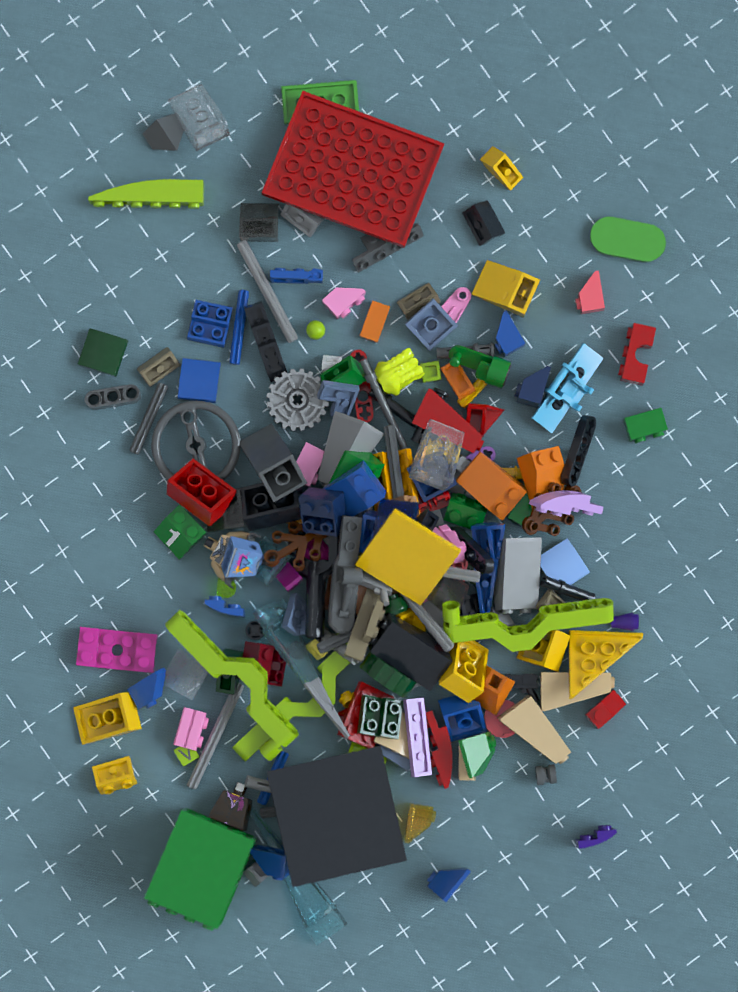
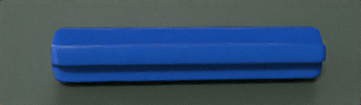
M284 751L280 752L271 770L283 768L289 754ZM261 791L257 802L266 805L271 793Z

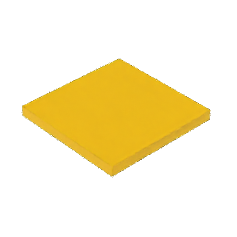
M394 508L355 565L421 606L458 557L461 549Z

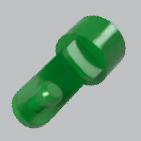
M460 345L451 347L449 351V363L452 367L462 365L476 370L475 376L477 379L501 389L504 387L512 365L511 361L497 356L492 357Z

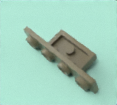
M367 588L344 653L345 656L360 662L364 658L370 640L376 638L379 630L376 627L378 620L382 621L385 610L382 609L384 603L381 602L380 595L375 594L372 589Z

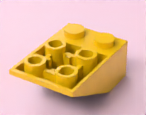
M487 260L471 295L524 318L540 279Z

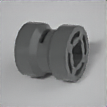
M555 764L548 765L547 767L535 766L537 785H544L547 782L550 784L557 783Z

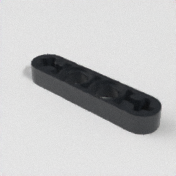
M583 415L579 420L561 474L563 485L573 487L578 482L596 428L594 416Z
M449 527L457 533L460 541L466 543L464 558L480 574H491L494 570L492 557L462 527Z

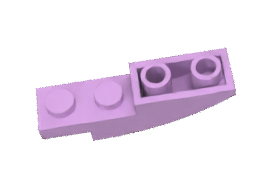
M568 490L545 493L531 499L529 502L530 505L536 507V511L547 513V510H550V514L562 516V513L570 515L571 511L579 512V509L583 510L582 513L593 516L594 513L602 514L604 508L591 503V496Z

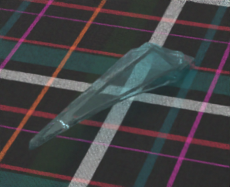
M252 807L250 815L267 846L284 850L281 839ZM290 875L284 878L305 930L317 946L348 924L338 911V906L317 882L292 887Z

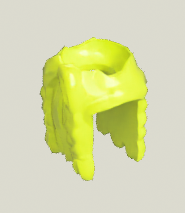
M410 348L403 350L402 353L397 354L387 362H378L374 370L377 381L385 394H393L395 396L399 395L400 390L414 380L421 379L425 375L422 370L423 368L418 365L417 358L414 357Z

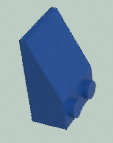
M364 460L322 488L344 492L346 507L344 516H355L385 498L386 489Z

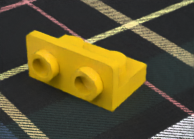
M129 756L92 767L96 787L101 795L111 794L119 789H129L137 784Z

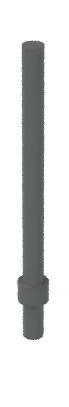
M366 358L360 360L366 382L370 383L388 424L395 426L396 439L400 449L408 448L379 387L375 371L371 370Z

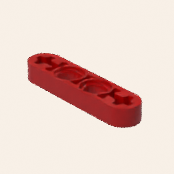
M354 350L351 353L353 358L356 357V354H360V357L367 359L366 353L362 350ZM365 381L359 385V392H371L370 383ZM368 396V399L364 402L356 398L357 419L370 423L374 416L372 398ZM370 403V407L366 406V411L371 416L364 420L363 417L359 416L363 413L362 407L358 408V405Z

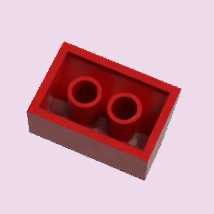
M194 458L167 481V495L208 526H211L224 514L237 491Z

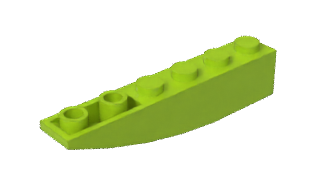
M161 179L130 183L88 197V201L94 207H104L105 204H112V207L121 208L123 205H131L133 208H142V205H150L151 208H161V205H167L173 209H178L180 206H188L189 209H199V206H204V181Z

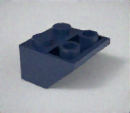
M310 487L299 496L303 532L337 537L340 532L342 515L344 516L346 510L344 492Z

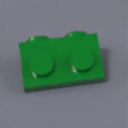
M452 493L443 520L471 529V526L483 523L487 509L478 500L467 498L461 493Z

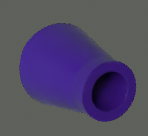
M632 612L614 616L611 628L629 631L639 629V614Z

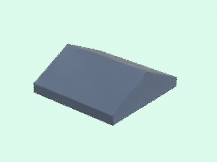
M434 298L405 323L429 351L458 326Z

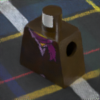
M237 782L233 793L223 790L208 817L247 831L253 801L244 797L247 790L244 784Z

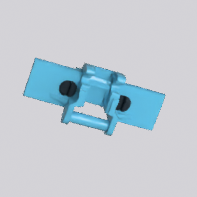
M582 343L569 364L563 362L561 370L551 385L545 388L544 391L547 396L531 418L547 431L553 433L569 408L580 412L582 406L578 404L584 394L591 395L594 391L586 383L603 358L586 344ZM567 373H568V378H567L566 381L562 384L561 388L559 389V391H558L557 394H556V393H555L556 389L558 388V386L561 384V382L563 381V379L565 378V376H566Z

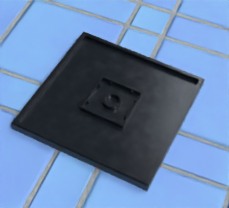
M381 746L266 772L292 887L407 861Z

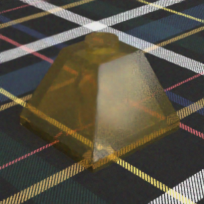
M410 803L405 843H410L431 826V822L435 823L436 811H433V806Z

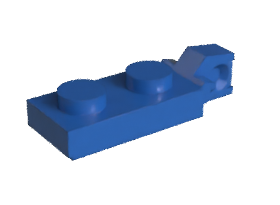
M284 268L270 270L271 283L308 284V282L322 283L323 270L313 268L309 272L299 268L293 269V271H286Z

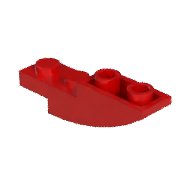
M433 711L426 712L427 729L430 728L433 734L429 736L433 747L437 746L438 750L431 752V765L433 768L437 767L439 774L435 776L439 786L443 785L444 789L449 787L452 773L453 757L447 726L439 728Z

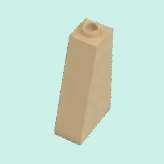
M541 672L540 709L548 711L610 693L611 688L615 686V679L611 677V673H602L573 699H569V672Z
M527 695L497 717L502 724L551 762L561 764L569 758L568 755L571 751L530 695Z

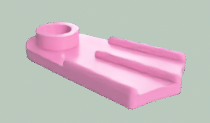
M460 287L441 306L455 323L458 322L471 300V292L465 287ZM462 292L465 293L466 298L461 299L459 297V294Z

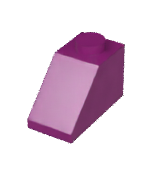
M282 562L274 569L276 572L273 575L288 593L303 581L302 577L289 562L286 564Z

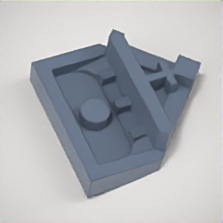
M292 593L289 598L282 628L294 636L304 635L306 600L299 594Z

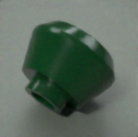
M394 593L388 596L389 605L383 606L384 614L387 616L388 613L393 615L407 611L409 605L402 596Z

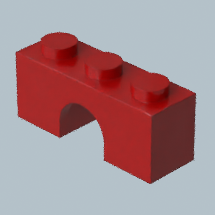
M633 323L632 328L628 327L626 338L629 339L628 346L624 345L622 353L625 361L624 365L620 364L618 375L621 376L620 381L644 385L648 365L640 363L635 357V352L638 348L642 347L651 349L656 327Z

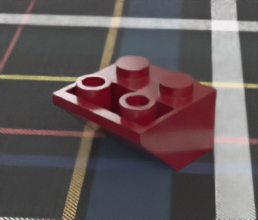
M245 641L242 658H254L268 672V684L282 687L289 649Z

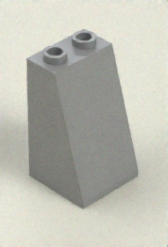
M542 537L503 539L494 587L495 611H502V614H513V610H519L520 613H531V609H537Z

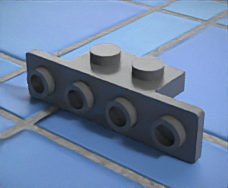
M418 223L413 225L405 247L424 236ZM366 234L360 239L367 251L353 258L352 262L357 272H361L401 250L403 247Z

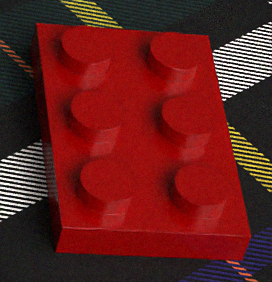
M359 681L342 722L349 733L347 740L368 749L375 746L374 740L376 737L357 734L362 695L394 699V697ZM338 730L337 735L345 738L343 734Z

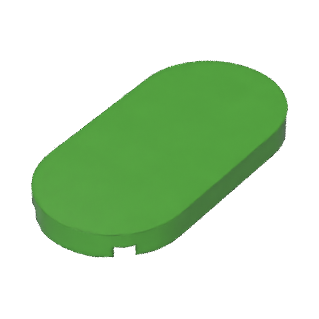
M604 217L593 225L590 232V241L595 249L601 254L639 262H652L663 254L666 247L665 236L657 226L632 220Z

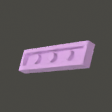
M424 697L405 699L403 703L411 777L432 775Z

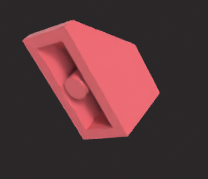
M595 271L579 292L578 298L575 299L577 310L580 309L581 314L604 311L605 309L599 271Z

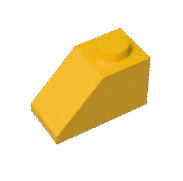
M494 146L480 159L487 170L510 191L523 178L508 156Z

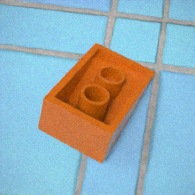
M559 446L530 452L517 458L529 500L533 499L537 493H548V485L551 482L559 484L561 490H564L561 474L565 464Z
M481 451L456 479L458 484L502 521L527 493L521 482Z

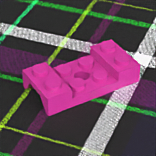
M80 627L76 665L154 673L158 635ZM115 645H121L123 648V652L119 656H115L112 652Z

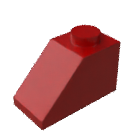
M613 689L584 715L596 729H600L626 703Z

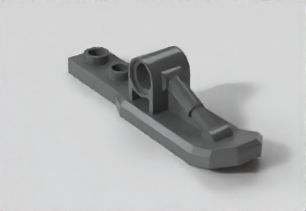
M343 515L341 517L338 555L333 562L328 608V624L336 633L348 634L353 629L356 621L358 586L362 584L363 580L362 569L355 565L359 556L362 517Z

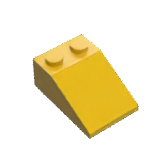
M475 640L454 643V647L449 651L453 662L439 679V685L467 703H470L484 692L489 649Z
M129 692L118 693L73 707L82 745L142 729L136 704Z

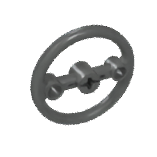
M187 401L172 407L160 418L152 435L151 449L158 470L167 480L174 474L167 468L162 459L160 439L167 423L177 414L181 415V420L186 426L188 440L186 441L187 451L192 454L196 461L210 470L207 467L204 456L206 442L200 437L198 431L197 409L206 410L217 415L229 429L232 438L231 456L225 468L217 476L224 481L231 474L240 456V435L233 419L223 409L204 401ZM188 412L194 414V420L191 423L185 421V414ZM194 440L201 443L197 451L191 447L194 444Z

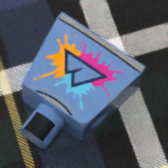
M230 536L221 564L225 577L254 576L259 565L267 566L264 562V554H262L257 542Z

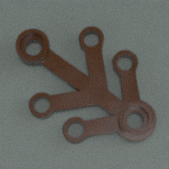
M551 482L548 485V493L553 492L554 487V491H561V486ZM577 485L573 487L566 486L564 489L581 492L580 487ZM537 493V494L534 496V498L537 497V496H540V495H542V494H541V493ZM533 506L531 515L523 519L522 528L529 535H533L537 531H543L552 536H557L560 533L558 525L553 523L546 525L542 524V522L546 519L561 521L566 525H571L574 522V516L572 514L556 516L550 514V510H547V513L541 512L539 514V511H536V507Z
M293 521L288 524V531L291 534L282 533L281 531H274L272 533V541L275 544H280L283 541L292 543L279 551L268 550L264 554L265 564L269 567H275L279 564L280 559L298 549L296 559L293 561V567L296 571H302L305 568L304 557L308 542L314 539L313 549L309 551V556L312 561H318L321 559L320 548L322 539L327 538L328 535L307 533L304 536L294 535L299 531L303 532L302 524Z

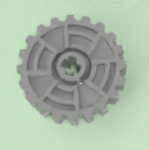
M291 369L288 374L284 371L281 374L282 377H276L274 379L275 384H270L269 386L271 393H267L266 397L270 399L266 403L267 407L271 408L269 414L270 416H275L274 421L277 424L281 422L284 429L290 427L291 431H295L296 428L304 431L307 426L311 429L314 427V422L319 423L321 421L320 416H324L326 413L324 407H328L329 402L320 400L317 397L321 386L319 383L320 378L318 376L314 378L311 371L305 373L304 369H300L299 372ZM296 395L298 397L300 395L302 397V404H293V396Z

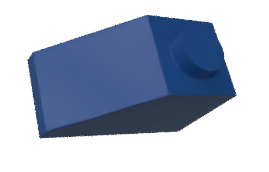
M507 310L502 314L495 339L496 344H494L499 354L502 353L504 357L525 346V342Z
M165 668L155 671L127 689L138 709L145 706L148 709L157 704L156 700L163 693L166 675Z
M256 845L251 848V855L265 875L272 876L275 880H284V878L289 876L284 850L263 845Z

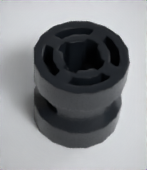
M254 620L247 624L245 631L250 639L260 640L263 638L265 627L261 622Z

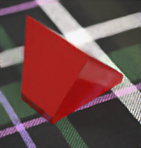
M468 403L466 421L484 437V434L503 413L504 409L490 405Z

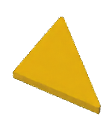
M569 630V699H573L642 640L643 633Z

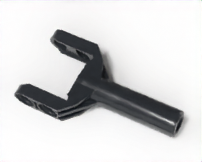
M299 531L297 534L294 535L304 536L306 535V533ZM340 532L337 537L329 536L328 560L312 561L305 560L304 557L305 568L302 571H298L307 579L305 637L324 638L326 578L332 574L333 562L338 555ZM298 549L288 554V562L292 567Z

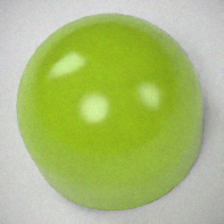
M311 321L306 327V333L309 338L319 340L325 334V326L320 321Z

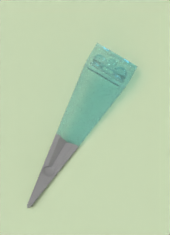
M283 598L255 609L252 614L263 628L262 633L347 739L349 733L317 674L302 636H294L282 628L287 604Z

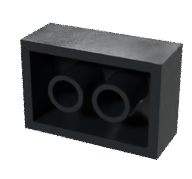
M262 483L240 488L243 521L250 532L301 520L299 496L303 494L302 487L273 502Z

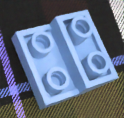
M568 538L541 555L540 568L545 575L553 579H561L567 584L572 585L590 573Z

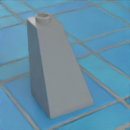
M335 411L317 480L324 484L323 487L328 485L345 450L371 453L382 439L384 433L365 421Z

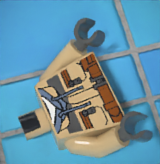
M244 531L228 532L226 535L222 534L219 541L208 537L204 543V547L213 551L210 559L212 560L211 567L215 574L232 589L234 587L231 585V582L233 580L239 582L236 577H225L221 567L230 536L254 542L256 537L261 538L256 533Z

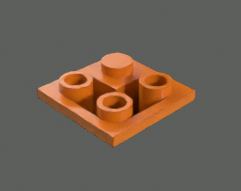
M487 666L484 692L474 700L480 702L482 708L497 715L515 681Z

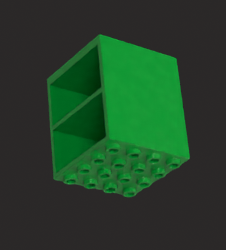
M189 808L182 809L144 899L148 900L147 904L153 907H165V911L176 916L178 913L184 915L183 919L191 923L201 922L203 923L202 927L210 931H213L214 928L218 929L225 918L251 856V848L255 846L258 837Z

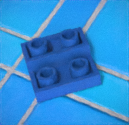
M195 300L187 340L224 348L233 308Z
M183 358L178 399L216 403L221 363Z
M209 596V600L204 601L207 606L217 612L245 618V610L240 605L228 604V608H226V601L222 600L221 596Z

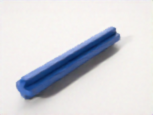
M239 290L230 354V364L239 365L246 320L244 307L248 304L249 296L247 290Z

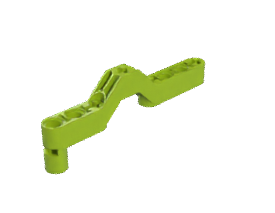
M609 598L545 605L539 608V613L528 624L509 627L499 620V616L496 613L488 612L460 616V605L458 602L446 601L442 604L443 631L453 643L493 638L512 652L531 650L552 630L607 624L614 620L613 600Z
M178 610L165 623L168 631L214 678H218L222 674L237 675L250 688V704L246 707V711L271 737L259 748L261 754L267 760L272 761L282 752V746L287 747L299 736L297 729L267 699L268 672L254 658L227 657L181 610Z
M335 651L317 667L318 671L322 674V684L333 705H335L336 676L350 664L347 659ZM286 696L275 706L288 721L294 716L322 717L325 714L314 698L308 703L292 702ZM257 723L232 749L246 762L271 737Z

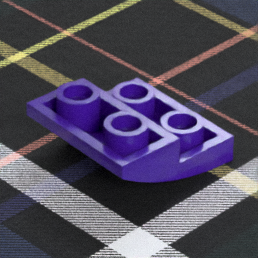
M611 825L598 826V830H594L595 838L591 834L580 835V839H575L576 847L581 849L598 845L617 834V830L611 828Z

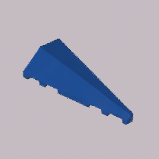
M497 522L477 523L471 526L473 539L494 561L493 572L491 574H481L479 582H476L480 613L490 612L505 531V524Z

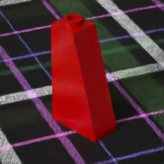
M428 389L412 423L472 453H475L476 450L480 451L484 443L481 440L483 435L434 390Z

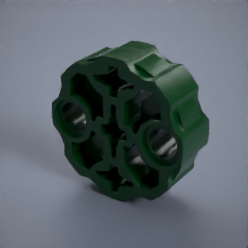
M371 652L368 653L360 665V668L370 677L403 698L408 697L417 683Z

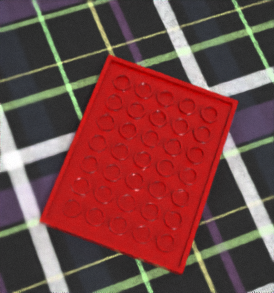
M302 91L261 195L405 248L445 143Z

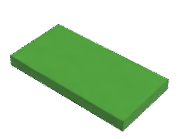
M357 80L281 86L284 125H289L302 91L359 111Z

